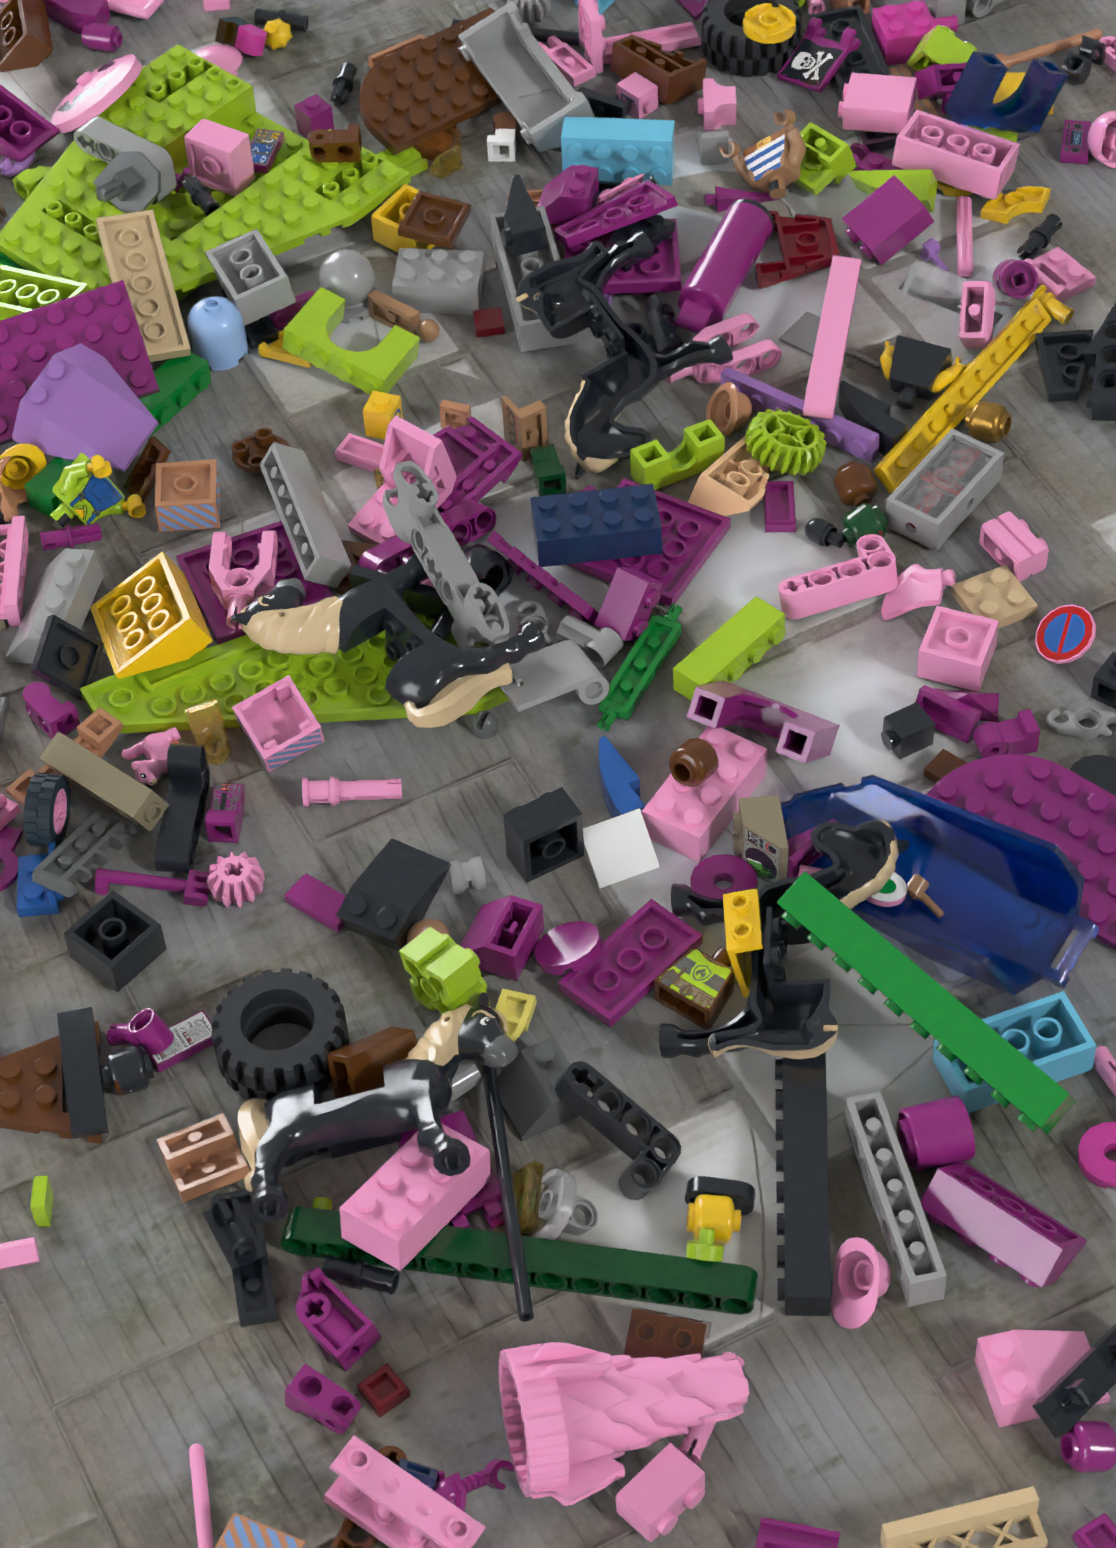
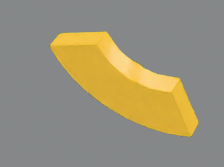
M1026 186L1018 187L1016 191L1004 195L1000 193L996 200L990 199L983 206L980 218L1008 224L1012 218L1020 214L1030 212L1043 213L1050 198L1051 188Z

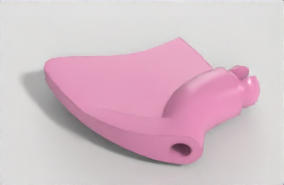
M919 564L911 565L899 575L897 587L887 592L881 608L883 620H891L916 608L940 605L943 589L946 586H953L955 584V572L952 569H925Z

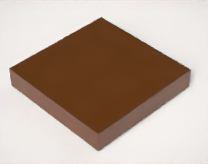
M418 190L398 227V236L451 250L471 213V204Z

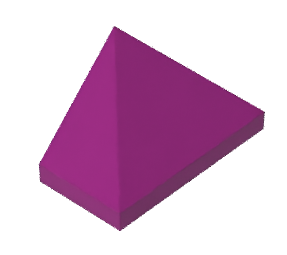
M935 688V690L982 711L979 721H998L999 693Z
M816 827L787 839V878L798 877L800 864L812 866L824 855L816 850L810 837L811 832Z

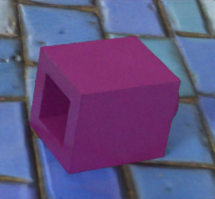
M314 94L294 105L297 131L306 139L314 130H334L332 106L318 95Z

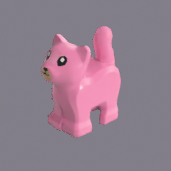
M176 727L165 732L153 733L131 748L124 749L121 752V756L123 759L131 760L144 754L147 760L131 763V767L135 772L134 779L144 785L154 786L158 783L161 775L169 774L167 767L168 748L171 743L180 744L178 739L181 738Z

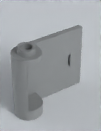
M572 640L558 642L538 652L526 655L518 663L509 664L513 671L512 683L499 686L518 712L575 690L581 701L588 705L601 702L609 692L608 681L580 646Z

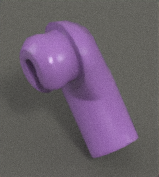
M33 153L23 162L16 161L12 163L9 158L1 159V174L6 177L19 175L24 170L30 168L36 160V154Z

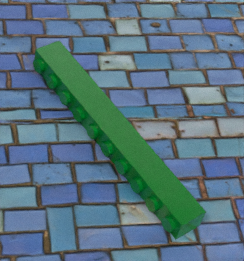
M804 871L778 900L777 903L785 911L781 916L796 930L801 925L808 930L810 934L806 938L819 950L823 951L827 947L836 954L832 960L846 973L851 969L856 971L861 976L857 982L872 995L877 991L887 998L883 1004L898 1017L905 1013L911 1018L913 1022L909 1026L923 1039L926 1040L931 1035L940 1043L936 1049L950 1062L958 1058L966 1065L963 1072L977 1085L985 1081L993 1088L989 1095L1005 1109L1011 1104L1021 1113L1017 1119L1032 1132L1040 1128L1045 1134H1048L1074 1105L1076 1101L1065 1089L807 872Z

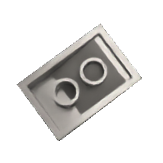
M257 229L205 252L228 299L234 302L240 311L244 326L296 302L288 276Z

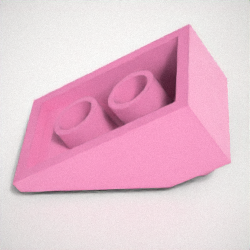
M1011 1330L978 1338L975 1363L999 1428L1040 1418L1032 1405L1090 1349L1084 1331ZM1108 1392L1095 1405L1110 1402Z

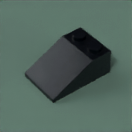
M391 838L351 886L336 917L347 929L399 951L407 945L406 938L410 927L416 922L423 920L451 864Z

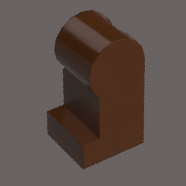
M348 124V129L328 131L318 129L308 135L310 154L314 161L321 163L361 162L362 139L359 124Z

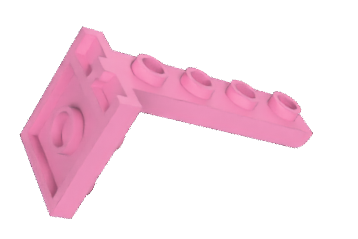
M578 0L579 44L585 47L586 60L588 62L591 61V65L596 69V74L603 73V64L611 63L613 42L629 35H635L661 44V50L667 52L701 45V38L692 22L604 38L602 31L606 29L603 14H599L597 0Z

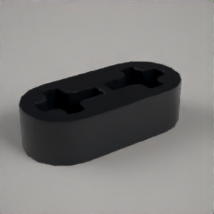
M696 1176L688 1180L684 1199L688 1205L689 1203H694L696 1197L701 1194L728 1196L734 1203V1210H741V1216H744L753 1211L756 1191L747 1182Z

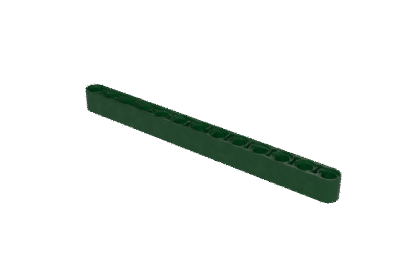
M302 1206L289 1209L280 1246L286 1252L325 1259L329 1254L333 1255V1257L354 1262L362 1259L368 1261L369 1265L394 1268L342 1238L340 1211ZM445 1225L403 1268V1270L514 1284L506 1233ZM522 1236L529 1287L737 1315L749 1314L754 1308L758 1273L749 1266Z

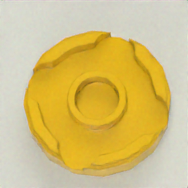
M769 3L756 5L745 13L743 31L748 38L759 43L775 44L783 42L795 33L796 16L792 10L783 5H779V8L772 7V4Z

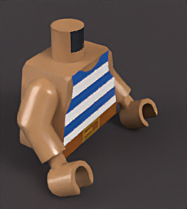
M790 109L783 110L785 119L782 113L774 114L775 123L785 127L743 151L742 158L739 155L740 146L736 142L728 141L732 147L730 154L725 147L719 148L720 154L723 157L732 158L734 168L747 184L755 190L761 189L764 193H769L773 199L783 198L786 195L785 186L798 180L800 177V166L806 152V147L799 130L793 126L796 114Z

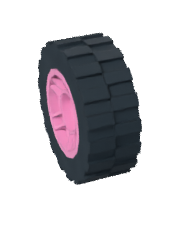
M35 773L34 777L31 778L23 810L24 835L28 844L48 847V842H56L58 847L63 842L68 829L71 805L69 781L65 775Z

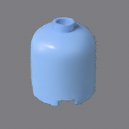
M215 296L202 299L192 307L188 314L191 353L207 360L212 371L228 370L238 366V360L244 354L245 356L248 354V341L242 315L235 303L227 298Z

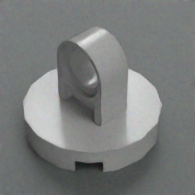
M556 1168L550 1170L541 1179L540 1182L545 1187L538 1197L539 1206L537 1202L531 1214L534 1216L531 1217L530 1224L527 1222L528 1217H526V1229L533 1233L531 1237L555 1240L562 1231L579 1236L597 1225V1209L591 1201L576 1195L577 1184L573 1175ZM574 1208L580 1209L585 1214V1226L575 1221L573 1217Z

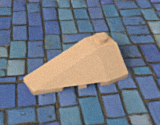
M744 436L700 474L688 503L722 516L750 511L763 499L770 468L768 466H760L759 460L752 459V453L746 450L747 445L745 444L746 438Z

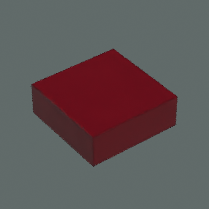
M501 307L472 311L477 337L505 334Z
M388 1363L357 1384V1390L380 1418L411 1396L410 1389Z

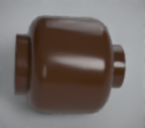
M851 461L839 467L833 479L838 496L846 506L858 507L863 503L869 505L878 491L877 483L870 468L866 464L857 461Z
M700 738L688 739L674 750L669 758V768L673 778L688 787H697L704 783L716 772L719 766L716 750L711 744Z

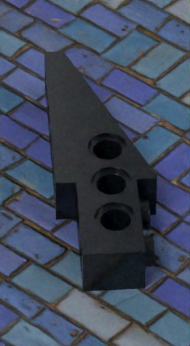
M1116 302L1085 350V370L1089 371V384H1093V390H1087L1086 408H1091L1092 420L1116 421V339H1113L1116 338Z

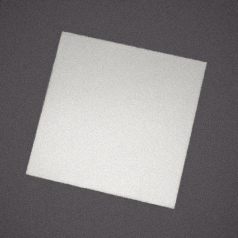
M640 808L583 829L584 844L599 888L660 867Z

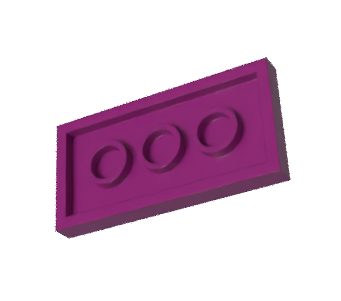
M650 899L601 943V952L591 964L582 970L575 972L571 970L558 982L559 990L610 1028L655 987V978L691 949H697L703 943V935L656 901Z

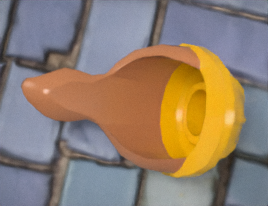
M30 443L17 444L8 448L0 455V510L6 522L11 521L12 516L19 515L18 504L28 501L25 484L47 466V460L43 451Z

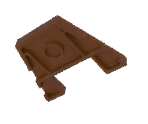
M96 1021L95 1029L99 1055H101V1029L99 1021ZM59 1035L0 1058V1128L39 1134L40 1131L58 1133L60 1138L73 1139L69 1112H65V1081ZM102 1134L82 1137L88 1138L90 1143H103Z

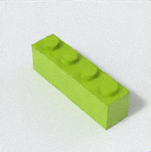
M755 596L673 668V689L692 701L697 686L722 680L729 683L739 680L748 667L753 663H758L765 652L783 640L786 634L785 614Z

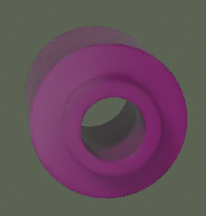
M92 22L83 27L82 43L90 49L115 52L122 45L123 35L119 31L118 26Z

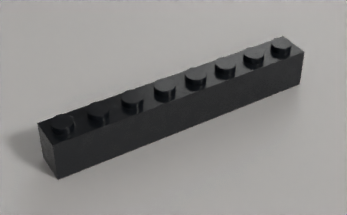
M825 1052L817 1057L800 1060L785 1057L775 1059V1080H782V1089H775V1110L782 1111V1119H776V1141H783V1150H776V1172H783V1181H776V1204H783V1213H777L776 1231L778 1236H784V1245H777V1268H784V1278H777V1301H785V1316H830L831 1266Z

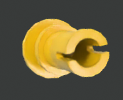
M1040 285L1030 299L1037 297L1049 316L1065 326L1073 317L1075 310L1055 299L1053 293H1046L1047 286Z

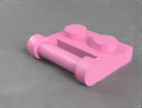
M1059 246L1033 260L1031 258L1024 260L1035 268L1038 274V284L1047 286V291L1055 295L1054 298L1060 302H1064L1095 285L1096 276Z

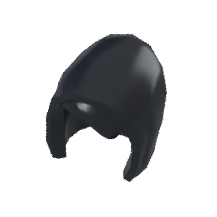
M476 544L463 551L479 583L490 586L495 591L497 597H499L512 582L514 575L512 565L500 553L482 544Z

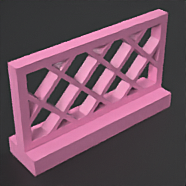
M12 516V524L0 525V536L7 535V538L0 542V556L5 559L0 563V580L3 581L0 584V619H7L9 627L19 626L23 617L30 539L25 516Z

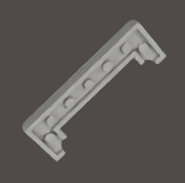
M511 1L459 34L458 37L463 45L459 50L467 62L472 60L522 128L520 133L528 145L533 143L539 152L561 147L564 116H595L586 97L582 92H575L534 38L527 23L522 22L519 9Z

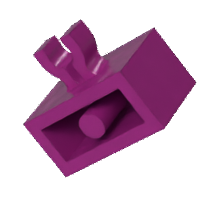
M977 62L936 64L915 73L919 100L942 98L941 112L944 115L953 113V111L954 115L965 112L960 97L981 89Z
M617 567L594 625L600 628L608 627L613 629L624 641L638 640L642 632L649 625L647 620L652 609L659 602L661 595L659 591L663 583L633 567Z

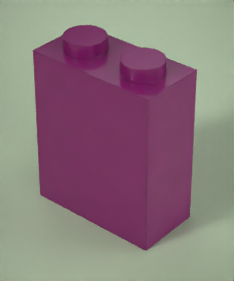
M895 175L842 218L848 228L844 231L848 238L854 244L859 241L861 244L859 248L869 260L875 258L881 266L934 223L927 208Z

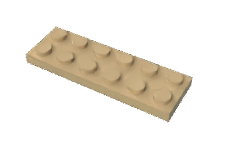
M153 209L96 218V225L111 283L124 280L150 361L190 356L189 341Z

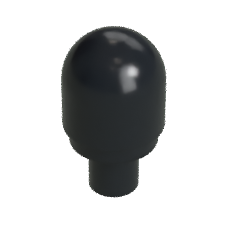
M813 518L805 526L807 538L820 546L828 547L832 544L841 548L845 543L846 538L838 534L837 528L824 519Z

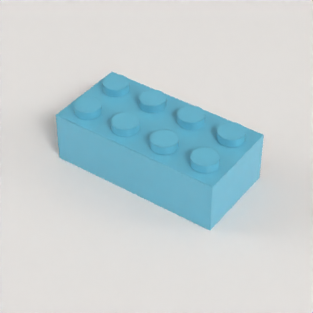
M564 116L561 134L562 171L571 165H587L599 169V181L623 182L629 177L634 178L643 173L642 183L647 180L651 181L650 176L654 175L660 185H672L675 167L674 120Z
M1064 991L981 1019L1055 1082L1093 1069L1097 1045ZM934 1039L932 1061L951 1095H957L961 1098L967 1112L971 1113L998 1103L989 1095L993 1088L985 1081L977 1085L963 1072L966 1065L958 1058L950 1062L936 1049L940 1043Z

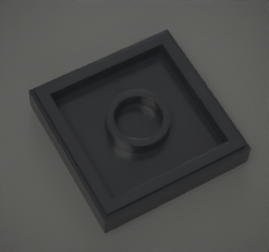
M50 615L47 617L30 672L73 697L83 700L80 688L92 684L104 643L58 616Z

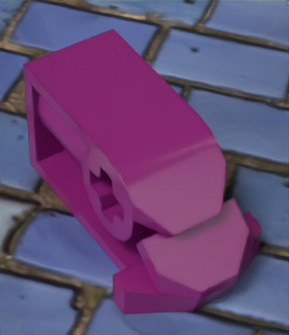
M318 1267L303 1274L301 1280L302 1294L298 1295L296 1303L297 1317L309 1335L347 1371L382 1337L374 1323Z

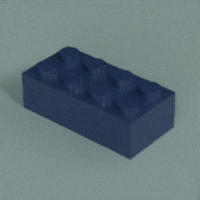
M653 484L530 497L538 565L541 567L662 554V527Z

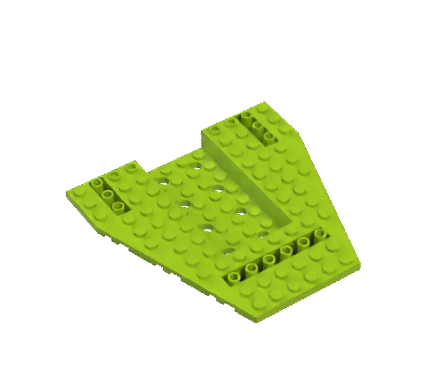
M179 44L144 66L133 84L113 104L97 115V117L164 148L172 158L174 172L180 175L185 167L189 168L184 136L202 119L249 134L250 143L257 129L284 132L285 140L269 173L254 172L255 179L236 196L209 188L212 197L220 204V208L207 217L199 206L192 203L191 196L183 187H181L178 194L172 191L157 204H150L146 208V210L153 209L178 302L201 285L218 279L206 257V251L257 229L273 255L276 256L303 245L304 239L317 234L323 237L330 234L331 229L342 225V228L353 225L390 198L404 184L411 182L409 172L362 147L361 162L321 163L314 161L311 158L308 140L256 112L254 91L251 84ZM74 140L1 230L0 252L29 271L86 283L90 291L112 284L96 225V218L126 213L119 210L110 200L107 202L104 200L99 201L97 199L98 195L95 192L97 186L93 183L109 163L80 149Z

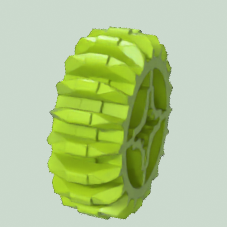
M779 408L775 412L771 409H767L765 412H758L757 416L753 417L749 423L745 435L746 450L752 453V459L759 460L760 466H768L770 471H779L781 475L789 473L793 477L796 473L805 476L807 472L813 473L814 469L823 460L827 442L824 440L825 434L819 431L818 425L811 424V419H804L801 417V414H793L790 410L783 412Z

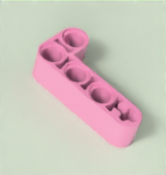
M877 534L862 536L856 543L857 558L783 580L779 584L778 589L781 611L785 614V618L801 619L894 590L898 585L896 558L884 538Z

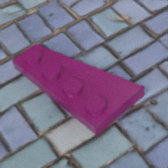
M647 180L553 229L556 240L568 248L575 247L585 241L678 205L674 195Z

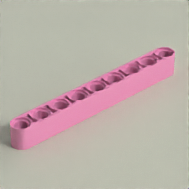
M835 255L832 257L803 408L804 416L833 420L861 259Z

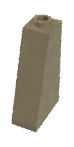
M60 732L56 733L39 757L57 774L65 775L73 787L151 832L169 806L153 790Z

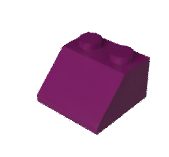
M571 165L544 186L537 207H545L549 224L563 225L595 208L599 196V169L587 165Z

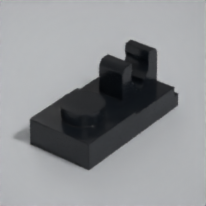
M582 86L577 90V92H582L586 97L593 114L596 116L626 119V116L632 110L631 99L623 102L619 100V96L616 94L609 97Z

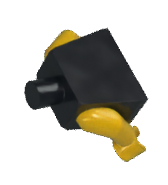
M897 335L895 346H890V342L885 341V350L880 357L885 379L890 381L891 390L899 393L896 405L908 410L913 408L916 398L931 400L935 393H940L947 388L969 366V364H961V358L959 357L955 359L952 365L953 359L950 348Z

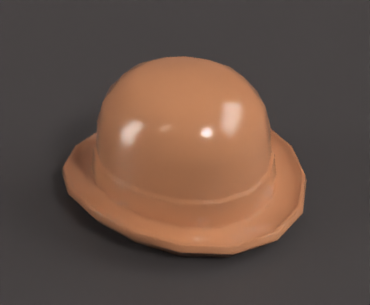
M726 382L719 386L711 396L706 409V420L711 419L725 437L733 430L743 428L749 422L752 413L751 401L746 394L738 392L733 382Z

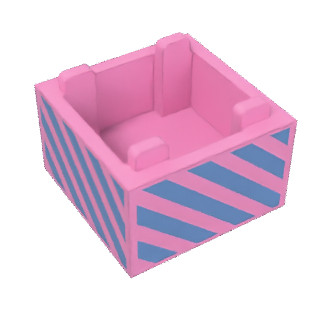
M289 675L232 707L238 724L268 773L325 741L320 724Z

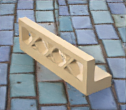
M1034 1486L882 1524L880 1537L882 1548H923L929 1545L928 1548H935L937 1543L948 1541L960 1548H979L970 1542L975 1533L983 1531L998 1538L992 1548L1047 1547L1048 1540L1037 1514L1039 1498ZM1029 1520L1035 1537L1020 1540L1008 1532L1012 1524Z

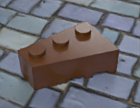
M629 35L613 42L610 71L618 75L622 80L636 72L658 86V101L660 103L668 105L703 89V78H705L707 60L699 58L698 62L684 58V52L676 50L675 54L661 50V44L635 35Z

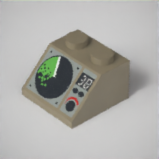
M779 795L740 798L739 812L733 813V827L736 833L732 834L734 854L740 853L741 858L752 866L756 875L769 884L786 879L788 871V843Z

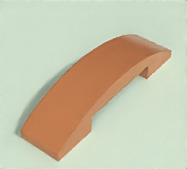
M99 707L77 726L79 736L73 741L102 758L119 735L123 724ZM44 765L36 772L57 774L48 765ZM29 768L6 788V792L25 805L27 788L35 772Z

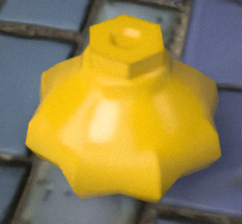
M280 18L274 21H267L262 29L267 33L265 45L269 46L272 50L286 47L287 42L292 38L290 24L283 22Z

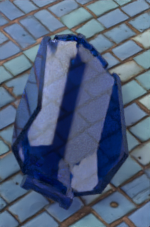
M875 775L861 777V783L845 787L841 782L796 793L790 800L780 802L787 839L832 819L838 823L858 826L859 824L883 819L887 821L893 828L896 839H904L910 843L909 848L899 854L894 872L901 876L906 884L914 874H918L926 879L930 885L925 893L930 896L945 914L938 919L920 900L912 899L908 893H906L904 901L896 906L883 907L864 900L851 910L871 927L932 961L1011 995H1016L1042 979L1048 980L1057 987L1064 989L1070 980L1068 977L1069 973L1091 938L1095 939L1100 931L1096 924L1079 916L1085 878L1064 852L1054 843ZM823 855L811 867L825 869L832 866L833 863L827 856ZM1072 930H1077L1078 933L1056 969L1050 967Z

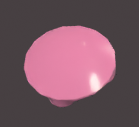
M215 44L199 49L195 53L234 76L238 75L237 69L241 66L242 56L236 48L229 45Z

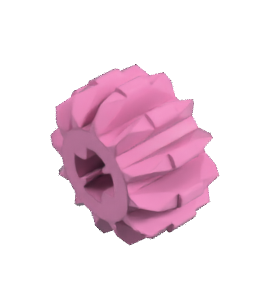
M231 851L229 857L218 856L217 864L209 865L208 889L212 892L215 901H223L226 908L233 903H236L241 908L244 901L254 903L255 895L262 894L265 876L256 857L249 858L245 851L239 856H235Z

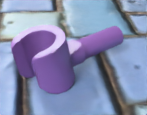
M930 238L923 243L924 249L921 250V258L925 261L931 259L943 274H947L949 269L937 255L941 249L940 245L935 239Z

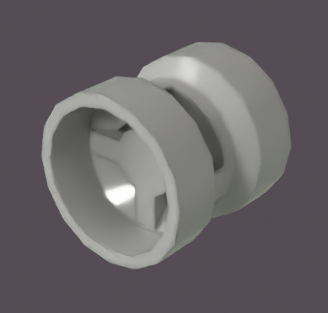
M481 856L471 857L468 862L462 863L458 860L448 861L451 864L448 874L453 895L461 894L469 888H473L476 891L486 889Z

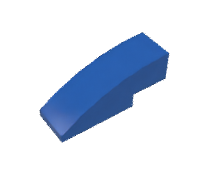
M606 736L599 738L601 791L611 818L639 808L642 813L646 805L640 799V778Z

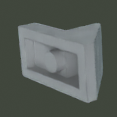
M728 130L696 132V143H699L701 165L725 164L728 162V158L723 157L719 151L720 147H725L728 150Z

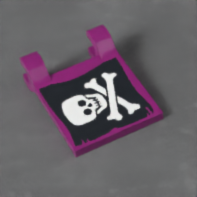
M812 17L807 24L805 36L780 70L777 78L822 93L848 53L855 51L859 47L860 39L854 38L857 31L847 27L842 33L840 43L825 39L823 37L826 34V29L819 27L822 24V20Z

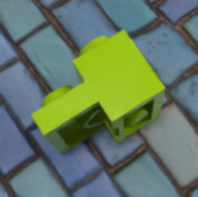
M812 122L800 132L806 152L800 166V177L794 183L813 195L817 196L831 181L839 184L857 166L849 144Z

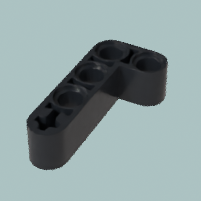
M171 743L167 753L170 785L166 802L169 806L162 817L155 851L156 871L189 873V870H192L209 791L210 771L204 745Z
M574 1062L558 1078L555 1084L557 1096L632 1159L619 1178L620 1191L630 1200L643 1199L660 1183L681 1154L679 1140L588 1063ZM589 1092L593 1094L591 1097L587 1095ZM598 1101L606 1103L610 1112L603 1110ZM626 1124L633 1126L638 1135L630 1133ZM655 1148L662 1150L665 1159L656 1154ZM634 1173L644 1178L645 1185L636 1180Z

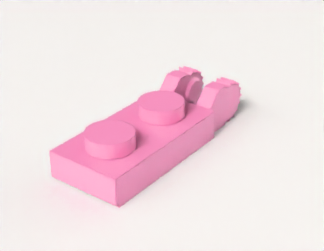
M555 36L547 39L549 48L545 44L538 42L573 87L596 77V69L566 42L563 43Z

